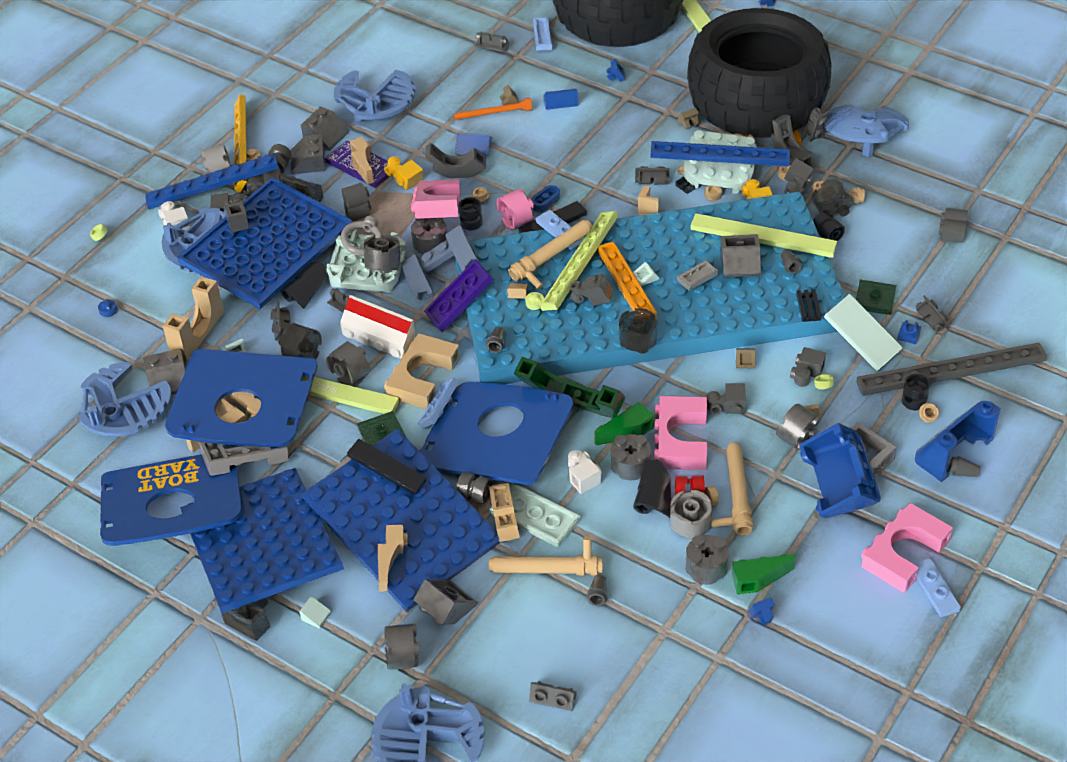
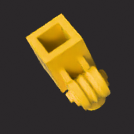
M390 157L388 165L384 170L388 176L392 175L396 178L399 186L409 190L418 184V181H422L423 169L412 159L404 165H400V158Z
M756 179L748 180L746 185L741 187L742 195L747 196L746 199L773 196L770 187L759 188L760 182Z

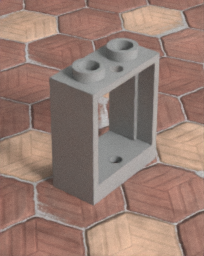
M857 422L851 429L859 433L864 444L878 452L870 461L874 477H876L894 461L896 446Z

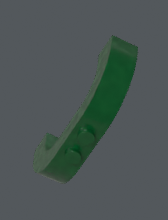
M521 357L514 372L520 380L532 388L566 394L572 398L574 406L601 416L616 418L625 401V396L620 390L603 385L601 391L561 378L546 370L537 361Z

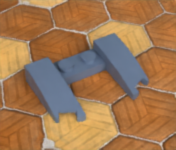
M461 225L446 233L447 240L420 257L413 254L400 263L407 281L418 300L420 299L419 293L427 292L429 297L435 295L427 272L455 256L462 272L472 260L476 259L478 261L468 234Z

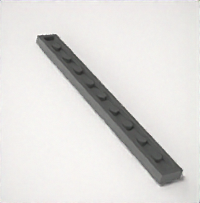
M1033 343L859 376L856 383L862 396L902 389L904 388L905 379L911 374H922L930 380V383L1044 362L1047 355L1040 343Z

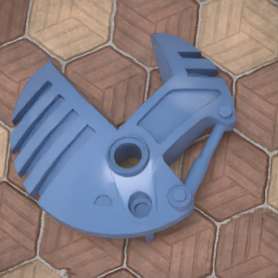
M395 70L373 93L357 87L359 71H351L343 76L342 80H339L334 88V100L336 103L345 105L354 114L356 122H362L363 119L377 120L394 116L405 110L415 97V85L412 78L399 70Z
M843 105L829 111L828 121L824 126L828 132L831 131V134L836 137L863 143L862 156L869 157L873 154L874 143L887 142L888 138L897 132L908 130L909 121L902 113L887 106H883L882 109L865 112L852 105Z
M201 208L197 215L175 226L171 225V223L163 225L162 249L166 259L180 270L184 269L186 272H193V270L179 263L177 257L226 216V211H220V208ZM197 220L188 230L182 229L188 226L189 223Z
M129 362L111 364L108 369L103 367L98 370V374H91L81 384L83 402L81 413L78 416L79 421L83 427L104 436H126L139 432V426L143 429L149 427L148 421L151 420L153 424L158 421L156 417L158 413L161 417L164 415V404L166 403L169 407L171 402V388L165 380L117 399L114 389L133 367ZM88 395L94 397L96 405L93 407L89 406Z
M405 683L401 685L400 694L391 699L381 709L372 727L371 737L375 738V740H371V747L376 750L373 751V756L375 760L381 762H425L427 740L460 742L471 762H475L482 753L485 741L482 738L485 735L484 726L480 727L483 724V720L472 702L463 704L448 699L446 696L431 692L427 686L412 688L411 684L407 686ZM431 700L460 708V710L431 708Z

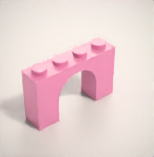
M460 179L418 181L411 202L412 213H415V219L458 217V201H460L461 197Z
M660 396L659 404L655 405V416H659V419H655V430L659 431V434H655V445L659 447L654 449V459H658L665 469L706 470L707 442L681 441L672 437L669 431L683 424L706 425L707 397Z
M909 503L905 509H900L894 521H890L887 524L885 531L875 537L871 547L864 549L861 555L863 558L861 567L905 593L916 581L919 567L899 556L893 550L892 544L902 539H913L940 553L951 540L953 527Z

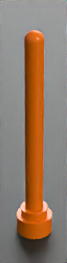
M524 98L520 103L455 113L454 119L458 120L518 109L532 111L531 98Z

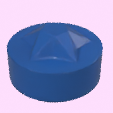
M110 299L100 302L98 305L100 315L104 317L114 315L117 312L116 302Z

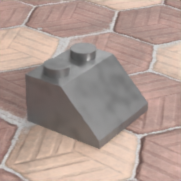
M321 106L301 124L303 137L312 134H322L324 149L329 151L349 133V129L334 111Z
M322 134L304 136L291 149V174L325 171Z
M181 348L144 356L143 360L149 387L166 380L171 388V393L176 394L186 370Z
M425 579L413 600L419 605L420 610L429 613L434 617L433 620L442 626L455 624L478 604L475 599L450 579Z

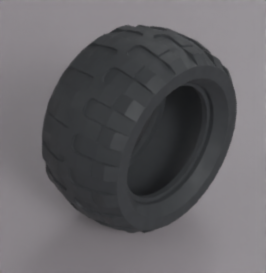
M553 0L558 19L566 26L569 32L589 43L607 47L634 46L655 39L676 22L683 0Z
M748 8L731 11L716 17L696 35L689 55L687 80L694 107L701 113L704 119L715 127L732 134L771 137L770 134L774 133L772 120L784 114L790 115L793 132L808 124L813 109L819 108L821 110L830 88L832 64L827 41L823 38V34L809 21L786 11L768 8Z

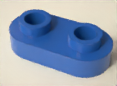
M554 185L543 188L531 198L534 206L533 209L536 211L547 209L560 198V189Z

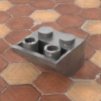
M758 234L721 236L720 255L724 278L761 276Z

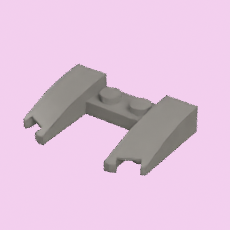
M198 441L210 476L229 473V465H241L245 462H259L262 459H266L269 465L288 462V449L286 445L283 447L240 446L224 449L222 444Z

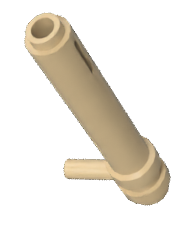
M582 220L531 255L524 256L519 260V263L515 262L511 265V268L508 269L509 275L514 281L527 278L538 290L541 289L543 284L533 274L536 268L590 233L592 229L591 223L588 220Z
M730 443L726 453L733 505L732 517L712 519L711 524L712 528L733 525V529L738 535L746 536L752 532L754 525L752 510L748 502L742 447L738 443Z
M584 536L583 555H577L576 557L494 556L489 558V571H493V573L576 574L577 576L591 574V576H596L597 574H603V557L592 555L591 537Z

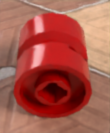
M686 475L675 476V495L682 491L687 493L685 485H690V492L691 490H697L705 494L704 475H692L691 478H688Z

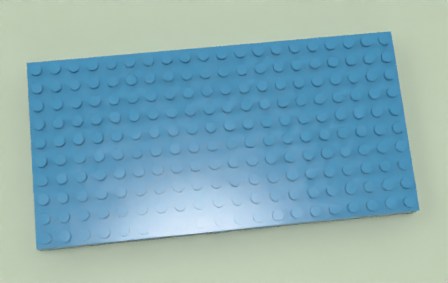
M792 192L616 219L600 245L614 241L632 272L645 262L655 271L660 279L641 287L655 308L657 318L641 323L638 321L597 250L576 281L582 282L590 276L602 273L613 288L610 302L594 306L588 297L585 296L583 302L576 303L571 300L570 290L558 310L542 311V309L531 310L527 308L525 299L508 298L507 288L509 283L528 284L527 295L532 292H538L545 298L579 247L578 245L571 250L566 248L536 268L533 274L543 284L541 289L538 290L527 278L514 281L508 272L511 265L515 262L519 263L521 258L531 255L555 239L545 229L470 240L479 263L494 280L465 309L480 382L508 384L522 381L514 374L521 357L537 361L546 370L559 376L838 332L824 316L842 301L845 295L828 257L789 249L802 261L800 271L791 274L785 271L780 256L781 252L786 248L759 243L761 276L724 278L720 255L721 236L690 230L696 213L820 237L801 192ZM454 256L456 271L459 276L462 270ZM705 260L718 270V275L690 291L677 281V276ZM815 289L822 316L821 321L802 322L796 291L800 290L801 293H804V290L811 292V290ZM802 298L806 317H809L806 300ZM810 298V302H811V306H812V310H813V315L816 316V315H815L814 306H813V302H812V298ZM495 327H502L505 331V347L499 353L490 352L486 346V340Z

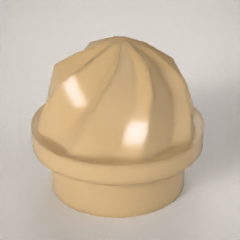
M860 187L851 189L848 193L850 202L856 204L863 203L865 190L860 189Z
M925 403L920 407L919 416L924 422L931 423L938 418L939 411L934 404Z

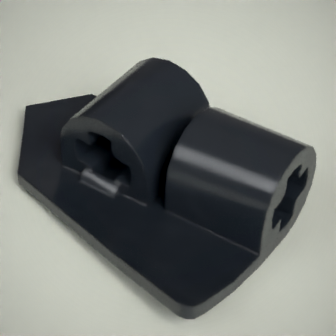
M311 263L306 266L293 281L281 290L282 296L288 302L295 299L305 309L325 280L324 263Z
M658 459L647 461L637 488L638 492L633 508L642 514L650 513L652 508L670 518V474Z

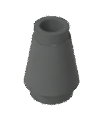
M784 249L780 256L785 271L791 274L799 272L802 267L801 259L789 249Z
M495 327L486 340L487 349L492 353H499L505 347V331L502 327Z
M958 456L951 458L948 471L955 476L978 477L981 466Z
M596 575L587 592L588 601L594 606H601L608 599L607 579L604 575Z

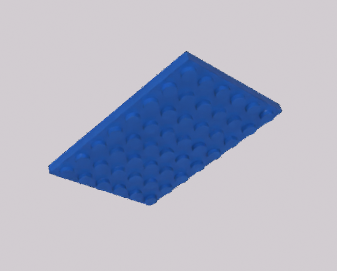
M271 177L242 202L247 214L249 229L231 233L225 216L181 253L177 259L182 265L205 278L217 281L220 287L261 309L296 278L306 266L327 250L336 241V238L339 235L341 236L344 227L352 223L353 220Z
M396 429L374 444L373 447L426 477V482L415 496L358 462L351 460L303 492L302 498L377 580L378 544H386V525H403V533H407V546H403V554H398L392 564L388 577L387 591L407 612L417 605L413 600L425 579L451 580L501 542L499 541L497 531L402 432Z
M296 468L285 470L239 487L242 513L235 522L223 527L190 533L221 614L344 569L343 563L320 517L302 498V493L306 489ZM193 503L180 507L181 512L184 513L189 510Z

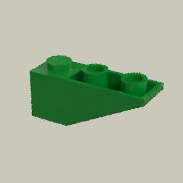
M638 402L628 407L616 418H612L606 424L599 426L594 431V444L613 443L618 435H644L654 428L655 415Z
M796 554L734 561L732 577L737 595L759 592L794 570Z

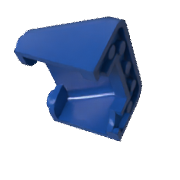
M990 401L977 403L921 446L915 454L916 464L940 482H943L949 476L947 466L950 452L963 440L968 441L972 445L978 440L984 441L986 445L993 441L1001 408Z
M837 423L799 444L802 460L812 465L815 470L823 497L817 501L816 510L821 517L831 518L873 506L881 501L863 440L857 431Z

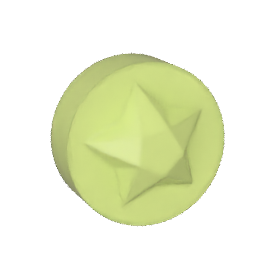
M99 224L91 230L90 236L94 241H98L105 237L108 229L103 224Z
M538 292L529 293L525 298L527 308L531 310L541 309L540 304L544 301V296Z
M829 374L818 375L814 378L815 388L824 390L831 388L834 385L833 376Z

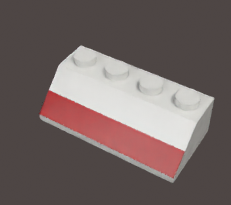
M352 295L349 296L340 322L342 335L401 359L403 353H406L411 340H414L416 337L414 320Z

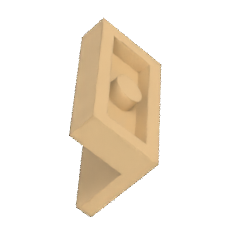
M643 186L638 195V215L658 213L659 199L650 197V187Z

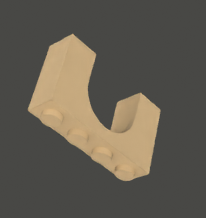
M200 277L191 288L195 301V314L191 324L189 318L172 313L163 325L169 351L181 348L185 362H188L192 353L197 350L224 313L217 281L205 277Z
M418 333L415 339L411 340L406 353H403L398 366L394 367L391 377L386 380L384 385L386 394L399 397V402L426 409L436 393L435 384L416 379L410 375L411 372L423 365H435L453 370L460 359L459 345Z

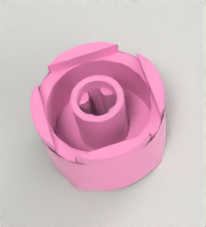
M521 188L497 199L498 212L502 211L504 217H501L508 229H516L534 221L531 210L534 208L531 199L526 198Z

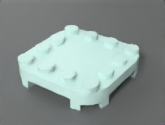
M700 130L695 131L689 140V143L757 147L755 139L752 137L703 132ZM685 160L683 176L689 183L695 185L696 189L701 184L733 189L732 194H739L741 187L746 185L748 180L752 179L755 164Z
M353 229L348 234V241L354 247L364 249L365 239L374 235L358 234L357 229ZM391 232V236L398 238L400 242V261L402 262L406 258L405 241L398 237V233ZM340 235L336 238V247L330 264H327L328 279L332 287L376 292L393 291V287L399 281L402 271L401 264L396 268L390 269L389 273L366 269L364 256L355 255L346 250L342 245Z

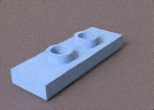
M548 17L533 18L536 51L552 50Z
M551 210L536 217V223L555 238L571 228L570 225ZM584 237L567 248L571 250L580 245Z
M455 378L440 384L418 424L422 428L435 424L437 419L443 414L445 405L451 400V395L459 383Z
M931 559L913 563L919 567L916 579L940 618L960 612V605Z

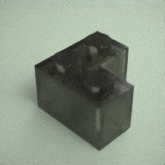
M267 597L221 614L227 626L255 641H258L271 627L264 610L268 604Z

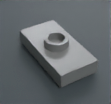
M705 260L677 276V281L690 291L718 275V270Z

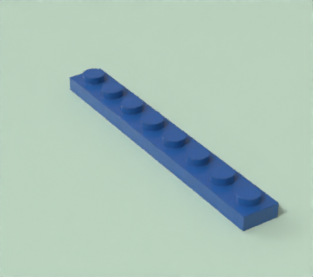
M651 141L650 158L789 166L790 149Z
M275 153L265 155L264 157L217 170L213 173L145 193L146 205L148 209H152L168 201L174 202L279 169L278 158Z

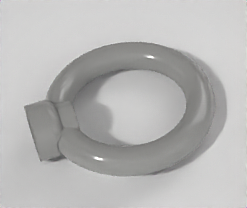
M366 216L364 221H355L346 225L341 232V242L345 249L355 255L364 256V249L350 244L348 234L353 229L363 228L366 232H373L376 238H381L383 234L377 227V219L373 216Z

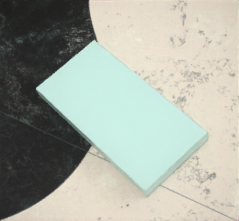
M850 294L824 316L876 371L882 368L903 348Z
M516 483L510 484L509 487L518 528L558 548L579 523L580 515ZM493 507L490 508V514L494 515Z

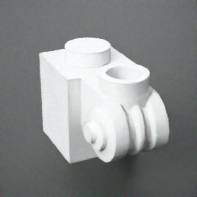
M165 202L162 204L161 209H158L160 219H164L162 220L163 225L171 223V225L175 226L188 219L184 207L176 209L173 202ZM188 225V226H186V227H184V228H182V229L188 230V229L190 228V225Z
M578 450L569 452L570 482L577 491L583 494L601 484L602 471L598 464H594L591 461L588 453Z

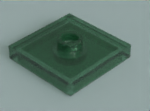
M860 279L856 301L868 312L891 315L897 285Z
M393 411L357 423V428L364 442L371 446L396 429H399L406 437Z

